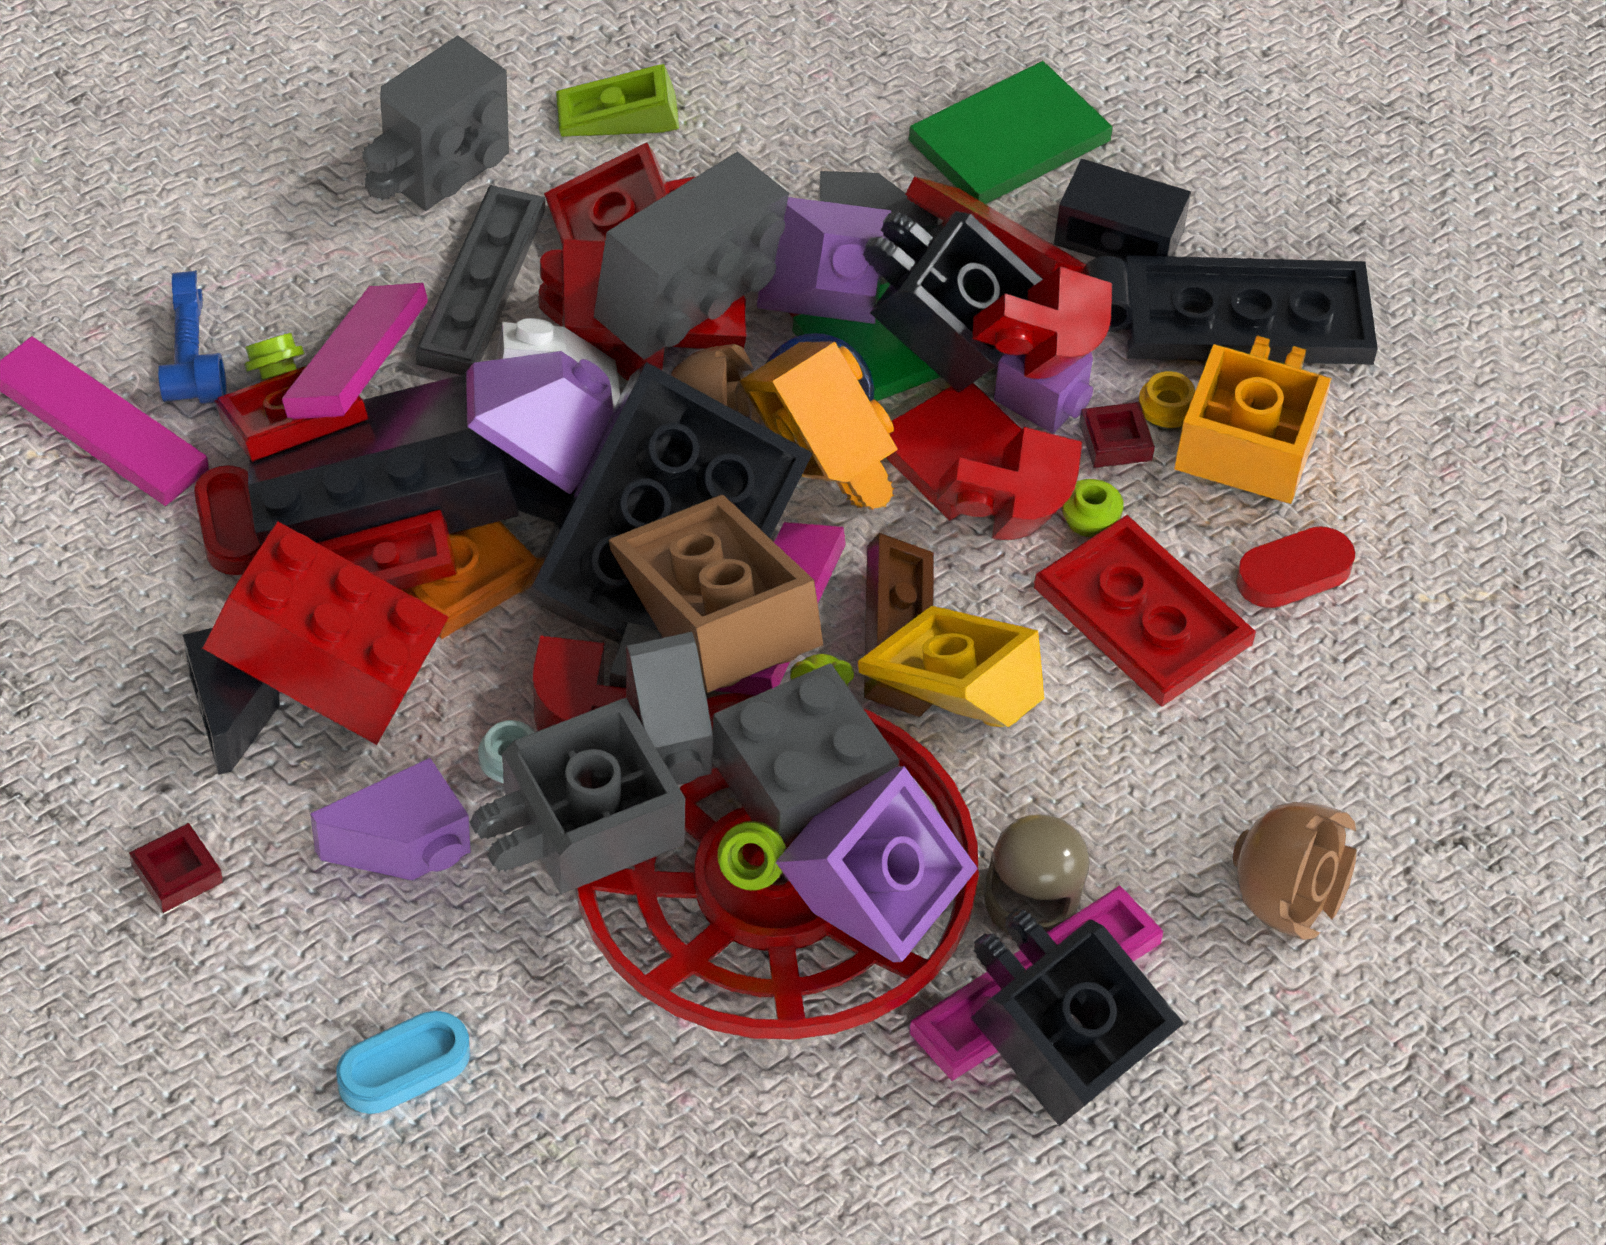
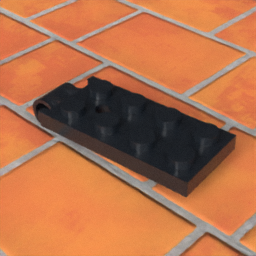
M1127 255L1124 260L1113 256L1095 258L1089 261L1082 271V274L1112 283L1111 320L1108 332L1121 329L1131 330V339L1127 341L1126 347L1127 359L1207 361L1213 344L1250 354L1256 337L1260 336L1270 339L1269 347L1271 350L1268 360L1285 363L1287 354L1295 346L1306 350L1304 363L1374 365L1378 347L1365 261ZM1190 307L1197 308L1202 313H1191L1184 309Z

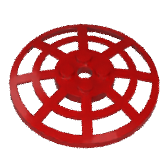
M729 693L708 698L707 705L712 730L714 713L756 695ZM864 709L898 757V766H905L910 775L932 800L943 821L978 868V842L972 819L954 780L933 754L906 731L872 711ZM712 768V774L697 777L693 781L679 787L685 797V831L700 843L695 857L694 872L655 871L656 856L634 865V869L626 868L576 888L579 910L593 942L612 968L642 996L674 1016L713 1031L752 1039L795 1040L835 1034L871 1022L906 1003L931 982L956 951L970 921L979 871L978 869L954 897L950 920L931 955L925 959L910 952L903 962H892L814 914L790 881L782 885H769L760 890H745L727 880L718 863L720 842L731 828L752 820L745 809L741 807L726 814L716 822L696 805L703 798L729 787L718 769ZM754 843L744 845V859L751 865H762L765 858L762 848ZM596 891L635 895L638 908L648 930L661 948L671 957L645 975L622 953L611 938L598 907ZM657 897L697 899L698 905L710 925L686 945L666 921ZM826 936L856 953L852 958L831 969L810 976L799 977L796 949L812 945ZM733 941L749 948L768 951L771 979L737 974L716 966L710 961ZM874 964L907 979L901 985L868 1003L831 1015L805 1018L802 995L816 994L840 986L866 972ZM694 974L706 982L732 992L757 997H774L777 1019H753L718 1012L681 998L671 992V990Z

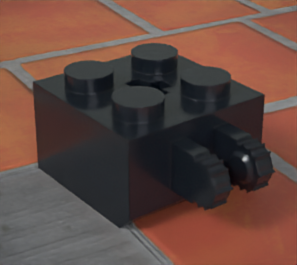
M900 211L898 213H889L883 220V226L880 230L887 239L882 236L871 237L865 245V250L862 254L866 258L865 261H868L869 266H873L874 270L890 284L870 311V314L959 393L993 369L1004 355V353L997 350L996 346L973 339L974 316L1004 294L1028 301V290L1040 282L1042 278L971 214L955 211L928 233L918 223H914L911 220L912 218L907 217L906 214H901Z
M1015 909L1005 917L1006 925L1004 927L1012 937V940L1017 943L1019 949L1033 965L1026 970L1013 953L1000 941L999 937H995L994 934L984 933L975 940V950L973 951L977 955L976 958L980 960L981 965L985 966L986 971L1002 990L990 998L971 1019L1060 1127L1180 1028L1184 1022L1103 925L1089 919L1057 945L1030 913H1027L1025 909ZM1071 1014L1080 1021L1082 1027L1074 1021Z

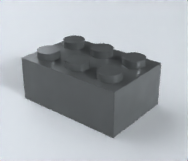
M737 151L610 229L606 233L594 318L645 360L665 346L673 347L678 344L690 329L704 320L720 317L732 302L750 291H760L773 278L776 271L775 259L779 240L785 229L784 216L789 192Z

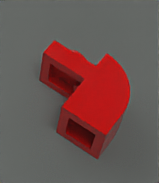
M1059 267L1028 290V301L1004 294L974 316L973 339L994 345L997 350L1005 354L1025 355L1024 377L1046 379L1056 376L1095 350L1103 342L1109 330L1111 320L1112 283Z
M1024 427L1004 448L1001 467L959 457L939 480L937 502L956 506L958 512L967 516H995L992 539L1015 540L1029 536L1040 529L1071 497L1078 479L1082 441Z
M540 635L533 667L534 720L538 731L626 698V688L604 686V643Z

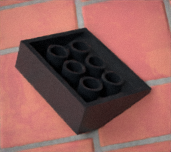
M646 362L630 376L578 486L568 497L519 595L577 626L621 644L628 622L657 629L613 555L609 539L720 495H724L762 532L771 538L813 453Z
M466 374L364 399L363 402L368 415L367 420L255 461L249 459L248 488L255 534L261 546L277 521L319 543L440 509L447 522L449 534L519 516L507 453L467 427Z

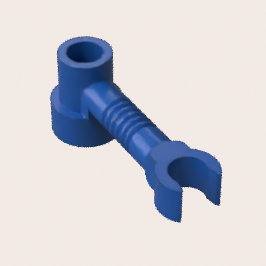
M197 270L172 273L173 306L175 311L174 364L159 366L158 378L161 397L164 402L198 398L201 404L214 403L218 397L227 394L226 372L221 353L199 355V316L203 307L202 289H197Z

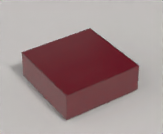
M1140 402L1081 409L1079 424L1093 468L1153 460L1155 446Z
M189 823L129 852L131 866L163 913L223 883L220 867Z

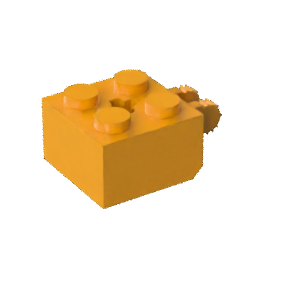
M1256 337L1250 354L1213 344L1183 422L1174 470L1292 504L1323 417L1332 378L1303 370L1302 366L1306 350L1295 346L1287 354L1284 364L1268 360L1271 350L1269 347L1270 339L1264 337Z
M835 341L799 342L739 380L768 429L813 453L801 477L836 482L841 492L847 494L846 500H850L851 505H855L857 508L868 507L870 510L880 507L886 508V504L894 496L892 491L895 488L891 486L892 481L887 480L889 475L880 461L898 450L889 435L894 431V427L890 417L880 403L876 400L869 401L858 382L863 377L861 368L855 357L846 347L841 346L838 348Z

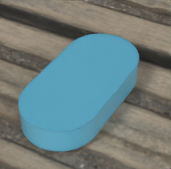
M430 1011L419 1014L353 1045L344 1052L337 1064V1085L342 1100L353 1110L361 1113L376 1114L396 1107L454 1079L465 1069L470 1058L468 1031L461 1020L454 1015L442 1011Z

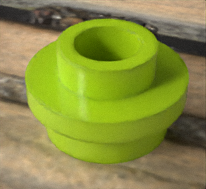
M288 333L246 346L245 349L249 361L244 363L246 372L259 369L261 379L266 380L296 370L294 358L305 355L302 346L296 347L292 333Z
M1083 479L1077 481L1071 497L1061 507L1068 526L1074 532L1085 537H1093L1121 519L1124 502L1119 491L1111 484L1098 479Z
M747 821L734 826L724 835L718 848V863L724 876L733 885L745 890H760L774 883L782 874V870L776 864V861L784 853L786 847L781 836L772 827L758 821ZM754 843L762 848L765 856L762 865L754 866L744 859L743 848L745 844Z

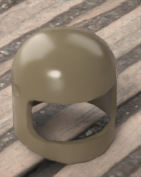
M1031 814L1016 819L1000 833L992 853L983 890L985 907L993 923L1006 934H1008V931L1004 927L1006 925L1005 917L1009 913L999 906L992 895V879L997 873L1002 881L1018 894L1036 900H1057L1066 897L1064 909L1057 918L1047 923H1038L1046 932L1076 914L1090 864L1087 845L1077 829L1065 820L1050 815Z

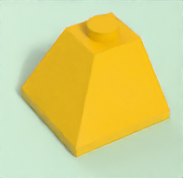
M930 606L857 661L859 673L952 713L982 720L986 725L993 727H1010L1045 698L1038 630L936 606Z

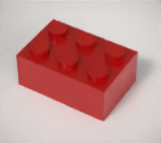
M277 521L228 596L202 649L377 745L449 616Z

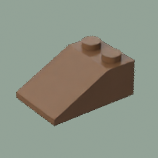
M724 495L609 539L613 555L662 637L665 638L688 632L693 633L704 689L707 693L718 688L732 686L747 676L776 664L790 662L799 655L823 645L814 579Z

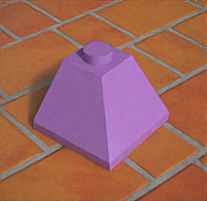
M788 197L784 216L785 229L780 237L775 259L776 271L771 281L759 291L757 308L875 324L876 318L870 314V311L878 302L882 276L874 270L873 266H869L868 261H865L866 258L862 254L864 253L865 245L871 237L882 236L887 239L880 230L883 226V220L889 213L891 214V210Z
M562 351L475 362L466 371L467 427L562 490L571 494L578 486L614 412L612 389L608 376L594 363L586 359H581L577 362Z
M905 766L895 767L814 816L776 861V864L814 914L892 962H903L978 869Z

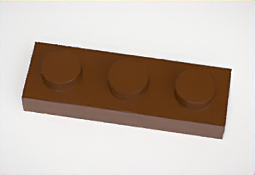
M878 533L867 545L865 655L930 606H933L934 552L882 533ZM864 675L865 699L917 717H921L933 705Z

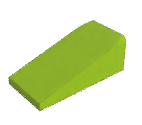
M665 64L556 91L559 132L562 137L663 133L679 129L676 94Z

